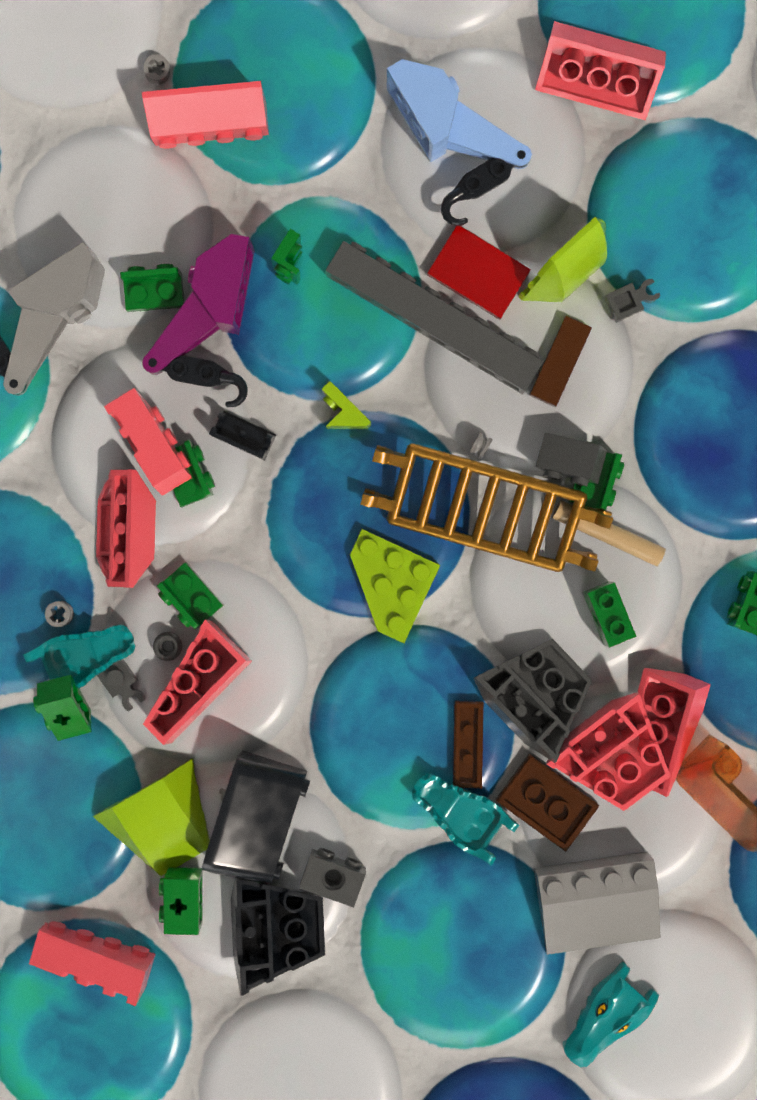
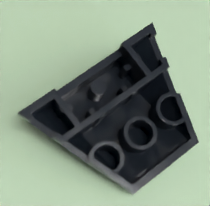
M235 878L231 895L233 959L241 996L265 982L268 984L274 981L275 977L289 970L294 971L325 956L322 896Z

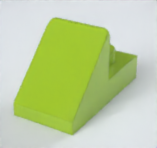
M331 381L322 388L323 393L326 395L323 401L333 411L337 408L341 410L327 424V429H368L371 426V421Z

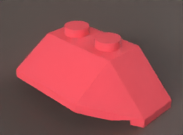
M110 470L109 479L104 484L98 498L96 558L102 573L106 577L105 581L108 587L133 588L154 560L156 500L137 470Z

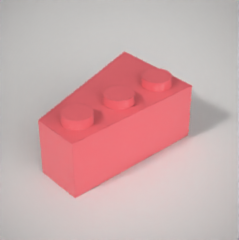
M133 388L104 406L108 414L118 422L121 428L119 430L120 434L124 439L128 440L135 453L133 454L152 486L162 496L192 478L187 469L191 464L183 451L178 452L174 445L178 441L170 428L165 430L161 422L165 421V418L156 405L151 407L139 392Z

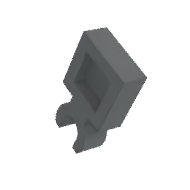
M653 279L645 280L637 290H635L633 283H630L604 296L616 323L643 311L642 302L652 303L661 296L660 293L655 295H648L646 293V287L654 283Z
M124 659L113 663L108 669L97 675L112 698L118 694L122 696V706L125 710L130 711L133 709L129 702L131 696H136L140 703L146 700L142 691L133 688L132 684L137 682L138 679Z

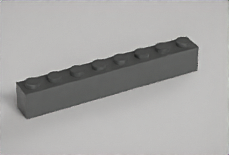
M345 241L342 242L325 270L328 278L523 395L543 363L539 359L540 354L527 346L522 349L514 344L515 339L507 333L500 331L498 334L489 329L490 324L484 319L477 316L473 319L464 314L466 310L462 306L452 301L448 304L441 300V295L434 289L427 286L423 289L416 285V280L411 275L405 272L396 273L390 269L391 264L380 257L373 259L365 254L367 250L358 243L351 242V244H348Z

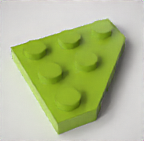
M362 529L350 557L378 632L405 643L440 565Z

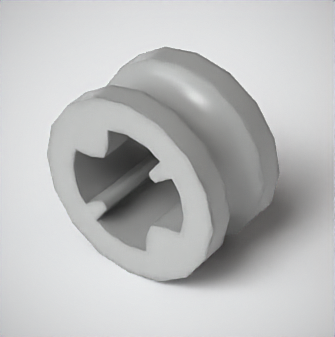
M154 54L145 60L143 69L147 80L158 85L165 83L170 76V66L165 57ZM153 64H156L158 67L162 65L165 67L161 68V75L158 76L156 72L152 74L149 72L153 71Z
M480 432L468 455H475L477 460L481 461L493 439H485L483 433Z
M65 601L53 602L45 610L46 621L54 627L68 625L74 616L72 606ZM55 607L57 609L64 608L66 611L63 614L65 619L62 622L61 619L55 620L53 617L56 614Z

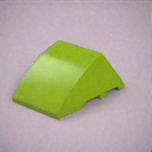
M594 217L550 257L539 270L537 276L529 282L528 287L519 294L518 297L521 301L563 302L603 266L607 259L606 223L602 219Z
M193 758L93 816L160 876L166 874L168 867L176 868L206 851L210 842L199 795V786L196 781Z

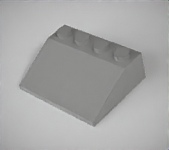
M648 852L534 868L547 955L661 938L659 891L655 862Z

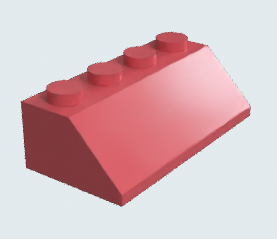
M554 21L535 90L646 120L665 68L666 52Z
M261 81L142 92L150 137L155 146L160 148H174L177 146L176 144L181 143L200 146L205 144V141L217 140L218 143H230L234 141V138H245L246 140L255 141L269 135L266 99Z

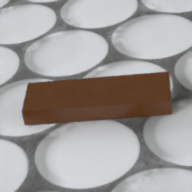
M565 316L529 396L553 407L557 406L592 327Z
M454 700L453 785L461 788L482 789L483 701Z

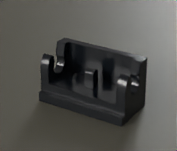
M226 411L220 412L217 424L211 428L209 435L265 461L276 434Z

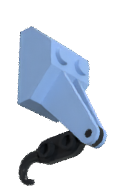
M404 59L387 68V91L430 162L446 154V149L488 160L466 173L454 190L448 193L441 203L443 219L453 226H462L468 223V219L454 218L450 212L451 206L458 201L480 198L506 182L513 168L523 169L528 166L532 156L531 150L528 146L517 141L459 102L458 93L460 90L458 84L452 76L448 77L443 69Z

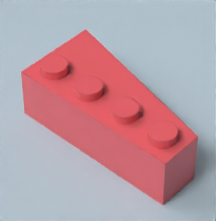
M204 620L198 635L191 642L186 655L180 665L176 667L170 682L160 694L143 723L163 745L173 743L252 662L211 620Z
M51 921L49 923L46 922L38 930L29 964L60 977H66L68 974L74 975L73 978L76 983L85 987L95 984L103 988V994L115 997L116 993L128 997L126 1003L136 1006L147 986L156 954L149 952V949L144 946H127L121 944L122 942L116 938H99L94 936V933L89 930L78 929L75 931L66 928V925L61 922Z

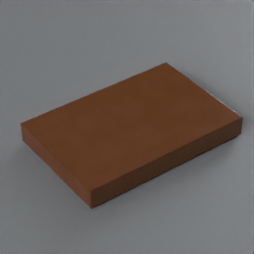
M530 753L495 799L499 804L565 852L600 806Z

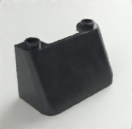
M242 750L235 761L201 870L272 884L273 878L279 880L284 865L279 859L299 796H306L311 781L305 779L307 771Z

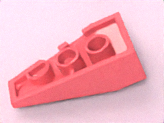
M644 668L638 692L671 776L653 789V791L667 797L670 794L703 713L711 684L684 673Z

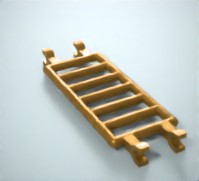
M414 443L407 446L405 454L377 445L372 461L400 467V473L393 497L365 488L360 505L389 511L387 515V522L389 524L555 572H561L566 562L579 565L593 572L596 571L599 562L597 554L571 549L580 519L610 529L613 517L610 511L585 506L587 501L586 493ZM418 456L432 460L433 464L415 520L401 516L400 511L415 459ZM444 464L460 468L461 472L443 528L427 522ZM472 473H477L489 477L471 536L457 532L455 529ZM500 481H505L518 486L500 543H495L483 539ZM533 489L546 494L528 550L523 551L510 546L528 490ZM561 497L574 501L554 560L538 555L556 498Z

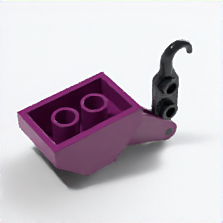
M230 234L196 258L195 266L191 265L188 275V283L192 284V293L142 361L144 369L150 374L158 375L164 371L176 382L203 387H213L227 383L237 386L239 390L238 397L233 401H227L225 403L226 407H236L245 401L248 395L246 381L240 375L227 371L213 361L185 355L220 329L222 332L239 335L255 252L249 237Z

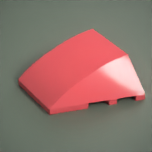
M639 692L611 700L573 729L568 737L565 738L559 751L560 755L557 762L554 763L549 759L546 762V765L560 770L568 775L571 780L580 782L593 790L596 795L623 811L671 777Z

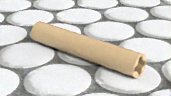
M560 500L552 518L567 524L573 505ZM580 519L577 530L654 566L660 564L666 548L614 524H611L610 529Z

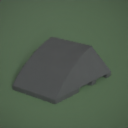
M554 639L473 678L485 703L524 744L554 763L559 758L562 744L570 733L569 728L576 713L579 712L593 681Z

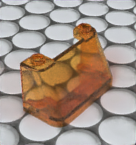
M709 734L683 760L676 781L743 848L756 852L757 807L732 783L742 770L741 759L726 743Z

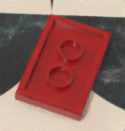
M456 226L428 271L427 276L500 320L531 269L465 228Z

